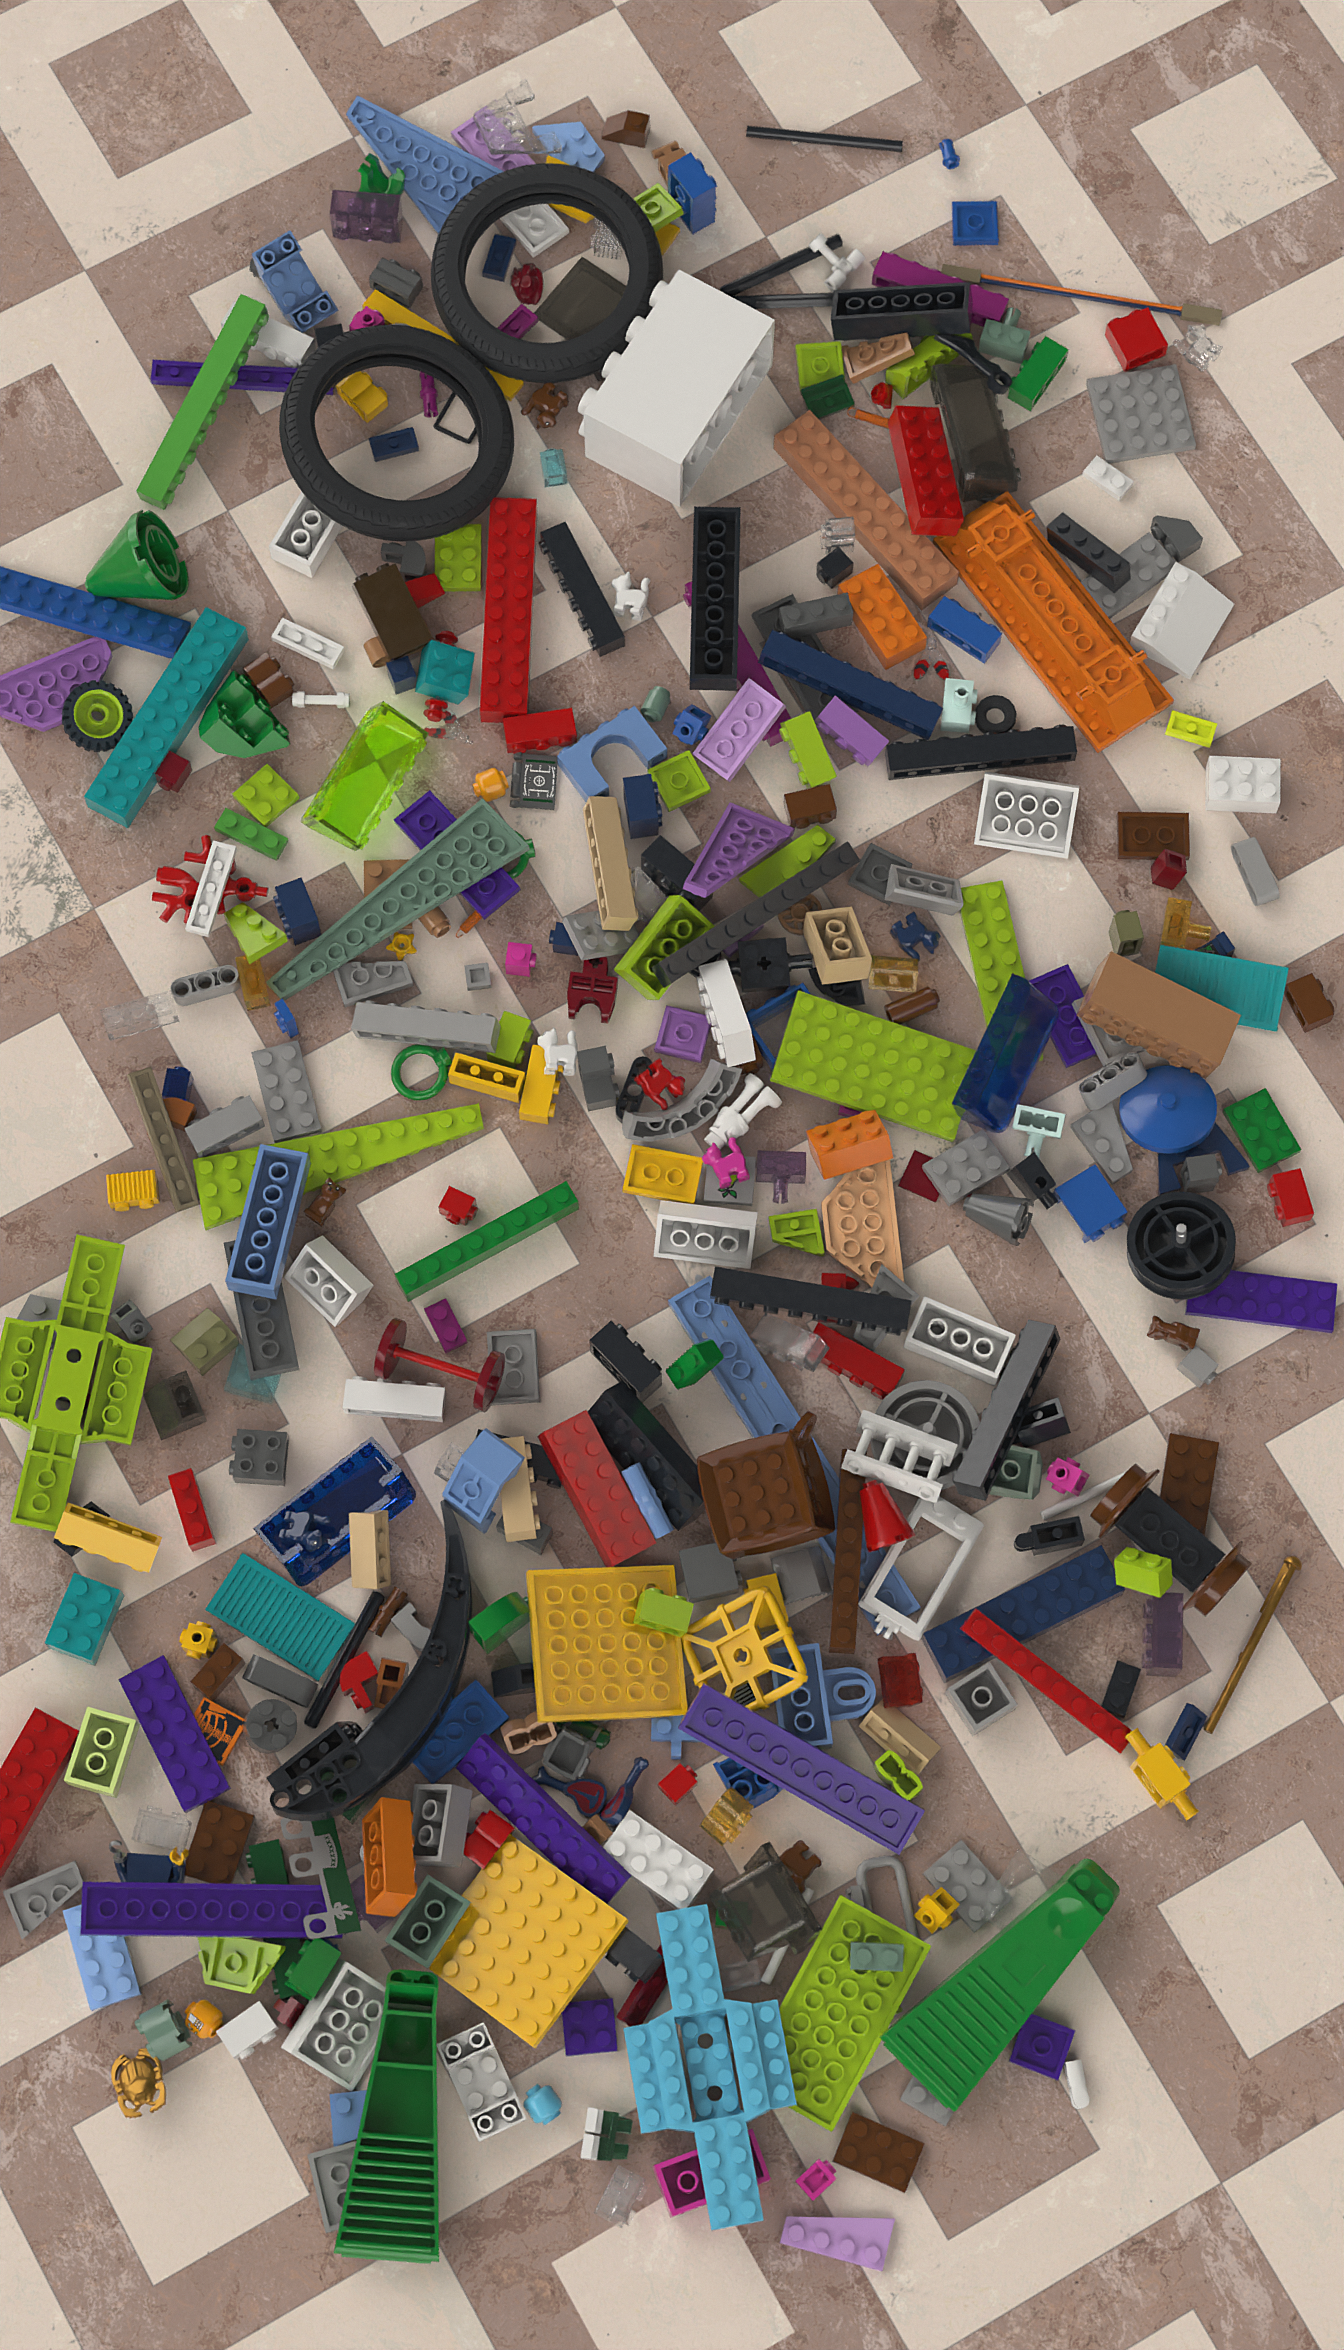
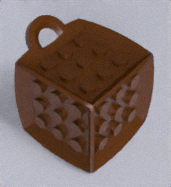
M808 1411L800 1418L795 1427L787 1432L743 1440L698 1456L697 1467L703 1501L721 1554L728 1558L736 1559L772 1552L809 1542L835 1531L834 1513L827 1480L811 1436L817 1421V1415Z

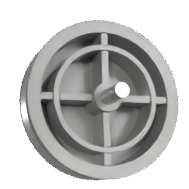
M913 1381L896 1388L884 1398L875 1414L958 1444L950 1467L942 1464L936 1482L943 1484L941 1490L953 1486V1474L956 1469H959L963 1453L972 1441L973 1431L980 1424L974 1407L961 1392L937 1381ZM871 1438V1449L874 1459L879 1461L886 1443ZM895 1447L889 1465L903 1470L909 1452ZM918 1456L912 1473L927 1478L933 1461Z

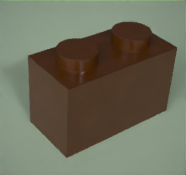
M830 784L784 794L783 804L790 827L804 829L810 826V824H827L836 819L837 808Z
M1313 973L1287 983L1284 995L1304 1033L1331 1022L1335 1012L1332 1002L1329 999L1327 1000L1323 994L1324 989L1321 981L1315 979Z
M223 1643L190 1682L198 1691L214 1702L246 1663L241 1656Z

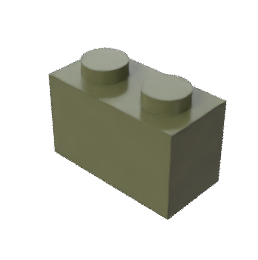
M1129 910L1120 911L1113 916L1108 932L1113 952L1122 957L1139 954L1144 935L1137 911L1130 912Z

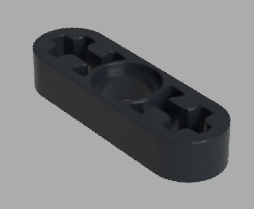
M641 1056L636 1058L630 1068L615 1110L616 1118L621 1123L623 1122V1112L620 1110L626 1109L628 1101L632 1102L630 1106L631 1112H639L645 1096L643 1090L637 1096L630 1095L627 1090L631 1085H638L634 1078H632L639 1075V1068L637 1066L641 1067L642 1064H646V1069H649L648 1066L652 1061L647 1057Z

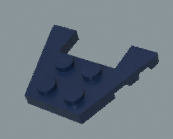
M1215 1122L1209 1136L1196 1147L1179 1153H1157L1158 1195L1180 1191L1181 1186L1174 1166L1184 1164L1185 1159L1188 1157L1219 1153L1228 1176L1248 1170L1250 1166Z

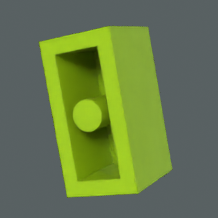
M504 1011L499 1022L501 1028L496 1052H487V1061L515 1069L517 1063L521 1065L524 1059L525 1051L523 1048L526 1042H531L534 1029H532L531 1020Z
M1126 1547L1114 1559L1116 1585L1159 1598L1173 1585L1171 1559L1131 1547Z
M649 1588V1590L643 1591L639 1597L633 1623L678 1637H682L687 1633L694 1606L693 1603L687 1602V1598L683 1596L673 1595L671 1597L664 1595L662 1590L656 1588Z

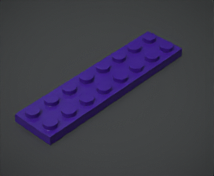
M486 1733L477 1739L456 1767L560 1871L607 1905L632 1876Z

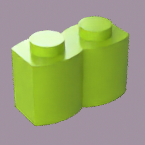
M887 1750L875 1761L874 1770L877 1776L883 1782L891 1785L892 1791L896 1792L899 1796L907 1801H912L921 1793L923 1785L915 1773L905 1768L903 1760L895 1752Z

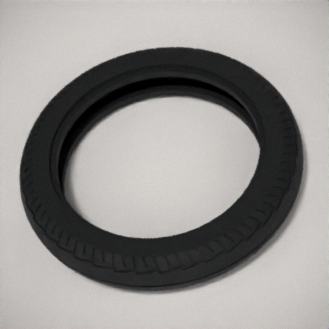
M554 163L530 164L506 170L488 178L468 192L456 204L442 225L435 243L431 262V286L435 305L443 324L456 343L471 353L486 368L509 378L534 383H558L580 379L602 369L608 357L614 351L622 355L629 345V342L625 340L629 326L637 316L644 319L647 318L653 309L649 305L651 294L656 285L663 280V261L660 245L648 217L637 202L617 184L597 173L576 166ZM538 204H559L574 207L600 220L620 242L629 265L626 289L614 311L600 325L586 334L554 343L525 341L500 331L477 310L465 284L469 256L484 231L506 214L523 207Z
M376 325L349 331L329 340L311 353L297 369L286 389L280 410L279 433L282 452L290 474L299 489L316 508L333 521L354 532L376 539L401 542L420 541L440 537L462 528L484 512L493 498H496L507 479L513 460L514 427L507 400L494 377L478 359L460 345L441 335L420 328L402 325ZM397 366L428 374L448 386L467 407L477 430L478 457L463 479L450 489L435 496L419 500H393L375 496L359 489L343 478L324 455L315 428V413L324 396L332 387L347 376L368 368Z

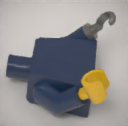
M114 1840L110 1842L109 1850L115 1854L113 1856L114 1864L121 1882L183 1883L185 1881L186 1862L184 1860L189 1854L187 1849L182 1851L181 1856L177 1853V1846L170 1852L169 1856L127 1853L126 1856L124 1852H121V1849L113 1847V1845L121 1846V1841Z

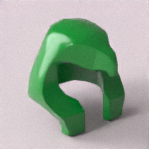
M369 153L364 160L370 163V167L362 163L357 170L361 174V186L355 199L370 205L390 209L398 203L405 187V172L398 167L396 169L397 172L388 178L382 171L378 157Z

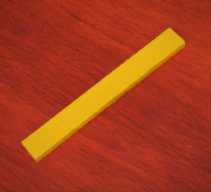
M376 289L362 304V309L367 306L371 310L379 311L384 317V323L387 325L404 323L411 327L436 333L456 343L452 336ZM486 368L500 386L505 398L511 402L524 386V381L506 377Z

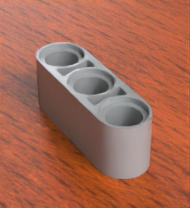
M1252 837L1232 844L1231 852L1254 905L1259 906L1279 899L1278 886L1257 839Z
M224 965L174 980L171 984V993L178 1005L188 1006L236 992L241 986V979L238 970L234 966ZM227 976L235 977L231 982L223 981ZM205 982L212 983L207 989L200 988ZM181 989H188L185 995L180 996L177 994Z
M1128 1052L1081 1082L1079 1091L1087 1108L1098 1110L1141 1083L1146 1078L1147 1072L1139 1054Z

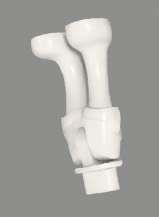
M749 1073L744 1079L746 1085L743 1092L730 1107L724 1106L718 1112L717 1119L713 1126L709 1128L710 1133L704 1138V1141L710 1146L714 1142L719 1149L724 1145L728 1146V1141L731 1137L736 1139L739 1136H744L749 1130L748 1124L761 1109L766 1106L777 1108L782 1104L781 1099L768 1086L764 1088V1083L758 1077ZM761 1091L757 1099L742 1114H740L739 1112L744 1107V1105L755 1094Z

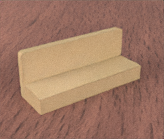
M378 1510L370 1513H350L352 1587L379 1589L390 1586L388 1510Z
M885 1698L868 1713L859 1725L863 1731L886 1751L891 1750L899 1755L905 1767L917 1776L941 1749L935 1741Z

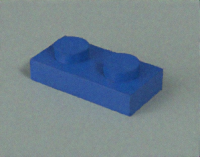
M283 999L275 1002L276 1012L273 1014L277 1020L276 1023L282 1033L287 1032L289 1037L293 1038L299 1034L295 1018Z

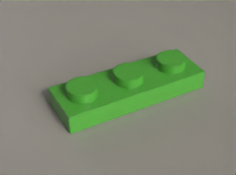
M227 808L224 809L214 826L215 831L276 861L288 843V838Z

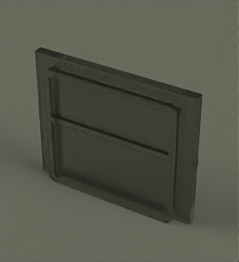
M581 257L534 314L538 316L540 322L565 339L570 340L586 334L600 325L617 307L624 294L626 285L584 257Z

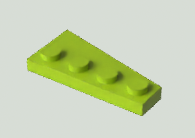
M816 825L741 876L739 882L760 898L821 859L836 842V838L819 825Z

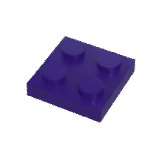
M613 1998L569 2002L562 2012L566 2057L618 2052Z
M1031 2014L1019 2030L1008 2062L1058 2081L1075 2030Z

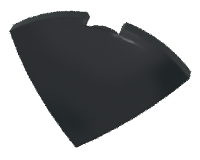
M816 967L808 969L811 979L819 991L835 999V1002L849 1006L866 1005L861 980L822 985Z

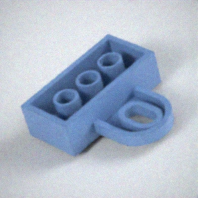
M819 1643L798 1645L797 1647L806 1665L809 1677L807 1682H804L798 1689L774 1701L777 1725L819 1749H829L833 1746L830 1722L856 1719L865 1715L872 1708L875 1701V1684L872 1678L859 1668L845 1667L823 1670ZM787 1647L768 1650L774 1664L796 1671ZM770 1670L773 1690L794 1679L793 1677ZM859 1685L865 1690L864 1697L860 1699L842 1700L838 1696V1691L842 1687Z

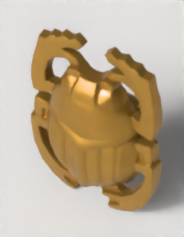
M146 2048L139 2049L136 2058L129 2059L126 2058L125 2054H122L112 2065V2084L117 2095H120L117 2096V2100L125 2118L141 2117L142 2113L136 2111L143 2104L153 2106L149 2110L151 2113L158 2111L159 2108L166 2105V2087L162 2081V2065L157 2057L152 2058ZM145 2059H151L157 2067L155 2068L149 2061ZM123 2066L119 2074V2080H117L118 2071ZM159 2090V2098L153 2102L154 2095ZM128 2100L129 2102H131L132 2105L135 2106V2108H127L125 2105V2101Z

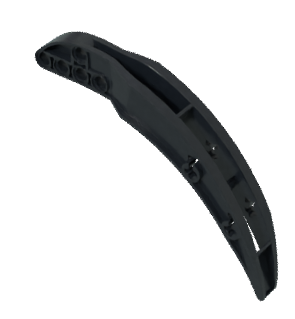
M447 1500L440 1502L446 1540V1561L442 1594L430 1635L420 1657L394 1697L368 1724L355 1741L323 1763L272 1792L270 1803L276 1815L298 1821H319L336 1817L354 1808L406 1770L431 1740L444 1719L457 1691L465 1667L471 1634L469 1621L472 1619V1587L466 1551L457 1520ZM459 1594H463L462 1598H460L459 1600L455 1599L459 1598ZM439 1660H440V1661H442V1660L444 1661L443 1664H442L440 1667L435 1666V1665H439V1664H440V1663H439ZM349 1759H354L357 1761V1764L353 1768L344 1767L345 1762ZM326 1772L334 1773V1777L330 1781H323L321 1778ZM303 1785L312 1786L309 1793H299V1789ZM337 1794L347 1795L345 1801L341 1803L334 1802ZM280 1798L289 1799V1802L286 1806H276V1803Z

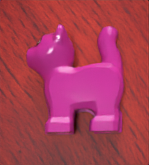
M731 1137L728 1141L729 1148L733 1152L730 1155L722 1158L720 1149L713 1142L712 1146L707 1148L702 1156L703 1163L713 1167L720 1181V1189L731 1186V1175H737L739 1183L750 1179L749 1172L746 1169L745 1157L740 1147L736 1144L734 1137Z

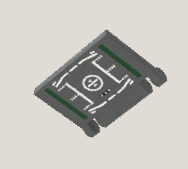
M520 752L513 754V759L523 760V763H513L510 796L512 798H520V801L511 800L510 807L554 810L558 766L557 756L524 754Z

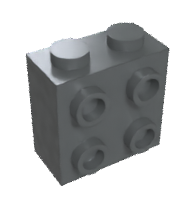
M237 1429V1436L232 1437L231 1445L232 1451H235L234 1460H230L229 1475H233L234 1482L285 1486L289 1446L288 1433Z
M717 1543L679 1551V1559L690 1603L739 1593V1586L743 1585L740 1570L735 1571L733 1561H737V1558L731 1559L721 1554Z

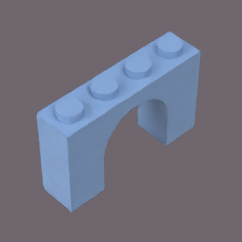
M635 706L622 710L615 719L610 722H603L595 732L583 735L578 740V743L571 747L563 748L559 755H557L558 766L585 802H587L589 796H609V785L592 763L595 753L601 747L611 743L626 745L635 752L647 770L667 758V747Z

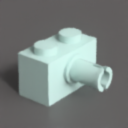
M946 678L940 731L969 733L970 725L975 724L976 711H971L972 703L976 704L978 690L973 689L974 681Z
M1017 1104L1012 1128L1027 1132L1029 1135L1024 1156L1028 1157L1031 1155L1034 1148L1035 1154L1040 1158L1042 1141L1046 1136L1061 1139L1066 1115Z

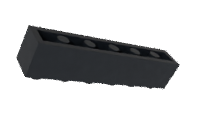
M566 521L540 532L541 541L538 542L543 555H548L550 559L548 561L549 567L553 574L557 573L560 579L558 584L563 593L567 592L570 598L568 599L569 606L572 612H577L581 630L583 632L587 631L589 635L588 643L592 651L596 650L599 657H602L625 647V636Z

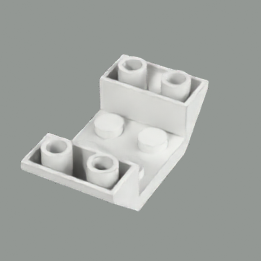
M484 2022L436 2044L479 2142L527 2120Z

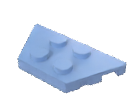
M582 122L532 127L533 134L548 155L566 164L595 173V170L605 160L604 153Z

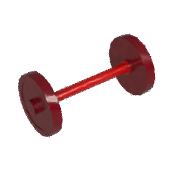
M398 1318L390 1321L377 1349L374 1363V1375L384 1380L388 1379L394 1372L401 1357L477 1382L473 1407L475 1410L484 1413L489 1410L497 1395L504 1374V1353L492 1351L487 1357L481 1373L403 1348L406 1340L407 1323Z

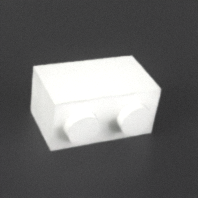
M258 2001L216 2032L233 2058L237 2059L240 2057L243 2060L255 2051L253 2047L262 2041L263 2044H266L276 2036L275 2031L279 2028L263 2004Z

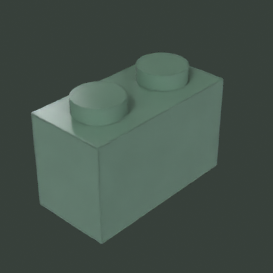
M851 1942L850 1969L903 1972L904 1945Z

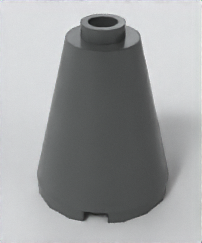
M972 1194L971 1197L965 1199L963 1211H966L965 1215L969 1219L1010 1244L1019 1246L1018 1239H1024L1033 1216V1213L1029 1212V1206L1034 1207V1202L1028 1198Z

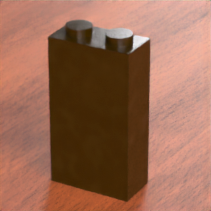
M385 563L377 567V572L371 575L364 573L356 577V582L353 583L352 588L388 661L391 662L423 648L433 639L396 563L392 565Z

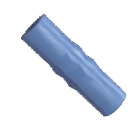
M638 1462L621 1471L633 1494L634 1501L638 1504L639 1510L649 1525L655 1539L673 1531L674 1528L662 1506V1502L657 1496L655 1488L651 1485L641 1463Z

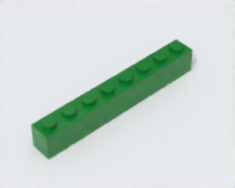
M567 1181L395 1273L396 1282L407 1302L579 1210L578 1200Z

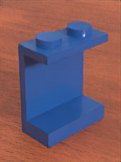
M1095 1164L1054 1189L1053 1194L1058 1200L1057 1204L1062 1201L1084 1233L1082 1238L1084 1243L1090 1240L1095 1242L1105 1235L1104 1231L1112 1227L1114 1230L1125 1223L1124 1219L1128 1211Z

